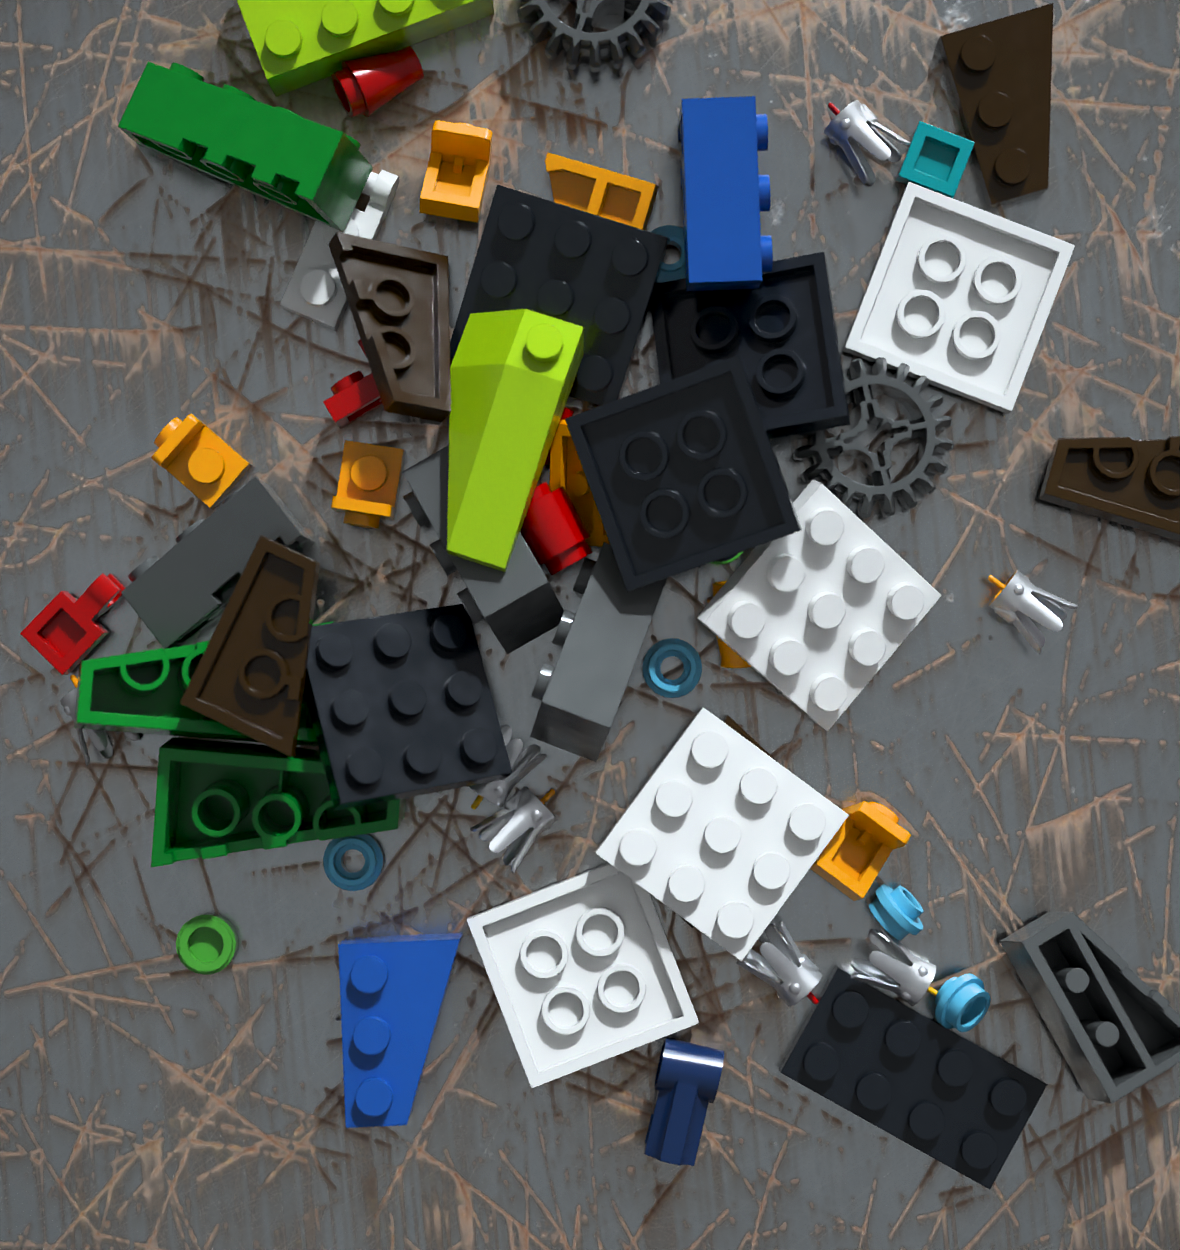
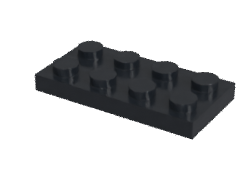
M835 966L818 997L819 1003L814 1004L779 1068L780 1073L982 1186L991 1189L1048 1084L955 1031L945 1028L937 1021L876 987L851 979V973Z

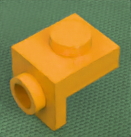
M440 120L434 122L431 132V153L420 195L419 213L478 223L490 170L491 130L474 127L467 123H451Z
M862 801L843 808L842 810L849 816L810 868L853 901L864 898L892 850L905 846L911 837L909 832L898 825L899 819L896 814L876 802Z

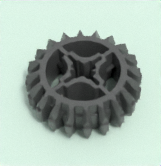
M519 0L526 2V4L517 10L520 23H534L528 31V38L531 43H539L550 37L545 48V56L552 60L565 49L568 51L566 66L574 70L579 64L580 56H588L590 71L594 73L600 71L601 56L609 55L614 68L619 69L623 67L624 57L622 49L627 48L636 58L643 56L645 47L639 36L650 41H658L661 36V29L655 21L668 20L671 14V7L662 0H591L587 13L586 0H566L576 8L575 22L572 28L563 23L552 12L546 0ZM626 12L633 14L626 22L612 30L593 33L596 23L605 16L617 15L624 17Z
M878 357L872 367V375H867L865 364L860 358L854 359L850 363L851 380H848L843 372L846 396L854 394L856 404L853 410L855 424L852 430L825 439V429L793 435L797 438L810 439V445L800 446L793 451L795 460H805L808 458H813L815 465L807 468L801 474L803 481H812L821 474L826 480L824 486L831 492L836 489L842 493L839 500L848 508L853 498L859 500L858 514L863 519L871 516L873 501H878L880 512L885 518L895 514L893 498L897 496L907 510L915 507L917 499L911 487L914 486L926 495L931 494L936 489V486L925 472L943 475L948 469V465L934 457L933 454L934 452H950L954 447L952 440L936 437L937 431H943L953 424L950 416H942L935 419L932 416L931 411L944 403L943 396L937 394L925 402L919 393L928 386L930 380L923 375L914 382L912 387L904 383L910 368L905 363L899 365L892 378L886 376L887 361L882 357ZM872 392L886 394L896 399L906 407L914 420H892L887 418L881 412L878 400L873 399ZM868 424L877 426L875 432L881 428L885 435L898 432V434H893L878 446V456L877 453L868 451L870 444L863 448L860 442L850 443L867 430ZM919 438L918 453L912 468L903 479L892 483L889 469L892 468L891 451L893 446L905 443L907 440ZM830 456H853L858 458L864 464L867 475L871 476L873 486L860 484L846 477L834 465Z

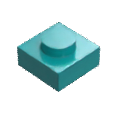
M919 121L896 181L905 185L911 182L947 197L954 198L975 142Z

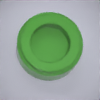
M214 913L200 914L187 921L180 929L176 940L177 954L183 965L192 972L203 975L214 974L227 967L235 958L239 945L238 935L232 923L225 917Z

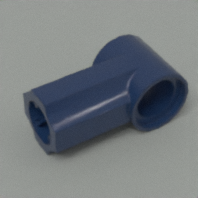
M665 1038L655 1077L654 1090L657 1091V1096L645 1139L644 1155L679 1166H694L708 1103H713L717 1094L724 1062L723 1050Z

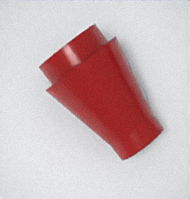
M407 46L398 51L342 62V69L332 73L331 79L338 99L348 116L353 118L363 114L365 117H369L410 85L424 79V73L416 53L412 47Z

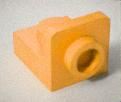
M191 413L183 421L178 417L174 418L162 429L154 441L158 450L151 457L159 466L166 469L213 510L252 467L249 462Z
M345 440L337 494L333 496L331 508L334 511L345 513L343 524L379 529L380 519L395 521L405 458L404 449Z

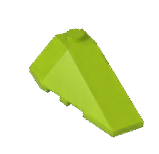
M528 309L473 313L469 315L450 366L448 554L506 572L584 355V327Z

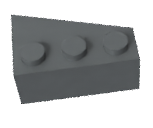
M448 445L402 471L413 490L403 496L420 528L431 523L439 539L431 543L430 547L447 576L455 571L459 572L467 588L458 592L457 595L473 623L477 624L485 619L505 652L509 654L558 626L564 610L521 533H519L506 572L447 553Z
M255 476L251 481L224 500L223 505L208 518L200 519L185 529L175 539L177 544L160 559L155 555L136 567L128 575L132 583L121 594L164 649L180 647L223 614L260 535L298 553H302L315 542L274 489Z
M603 543L597 561L585 557L573 588L574 592L582 594L583 597L576 614L564 610L552 642L563 647L555 667L546 663L543 664L531 697L541 700V704L530 737L594 762L597 761L614 721L667 578L627 592L610 544Z
M1048 912L1000 940L1002 947L1087 1099L1113 1104L1180 1062V1015L1169 1006L1170 1002L1157 990H1152L1127 967L1128 963L1074 912Z

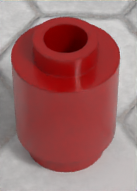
M547 481L537 486L520 533L538 564L544 563L549 573L553 575L593 552L586 540L591 535L563 486L554 491L550 489Z

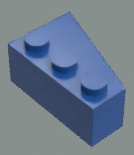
M756 96L682 99L677 128L678 140H681L682 168H680L681 190L683 189L686 291L759 288L762 282V272H772L773 269L771 235L761 236L760 212L770 211L769 175H758V151L768 150L767 114H756Z
M463 932L347 937L338 944L346 1128L407 1125L413 1111Z

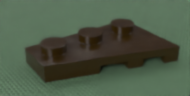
M1053 3L940 36L937 42L966 139L975 142L971 156L988 209L1039 195L1048 189Z
M336 232L328 245L385 412L443 422L451 412L448 256Z
M1169 436L1167 439L1132 440L1130 437L1059 438L1053 445L1039 499L1180 542V436Z
M260 535L180 704L290 757H295L320 570L319 562Z

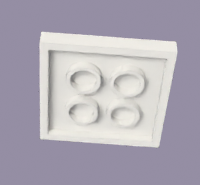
M908 182L842 351L871 362H875L878 357L885 358L887 368L894 371L901 363H905L910 367L907 376L919 379L924 375L930 380L929 384L1009 414L1013 410L1075 245Z
M812 480L793 502L802 530L756 546L696 618L811 720L828 732L942 595L822 483Z
M702 707L595 853L742 961L849 815Z
M609 863L467 918L468 925L531 1089L699 1024L650 894Z

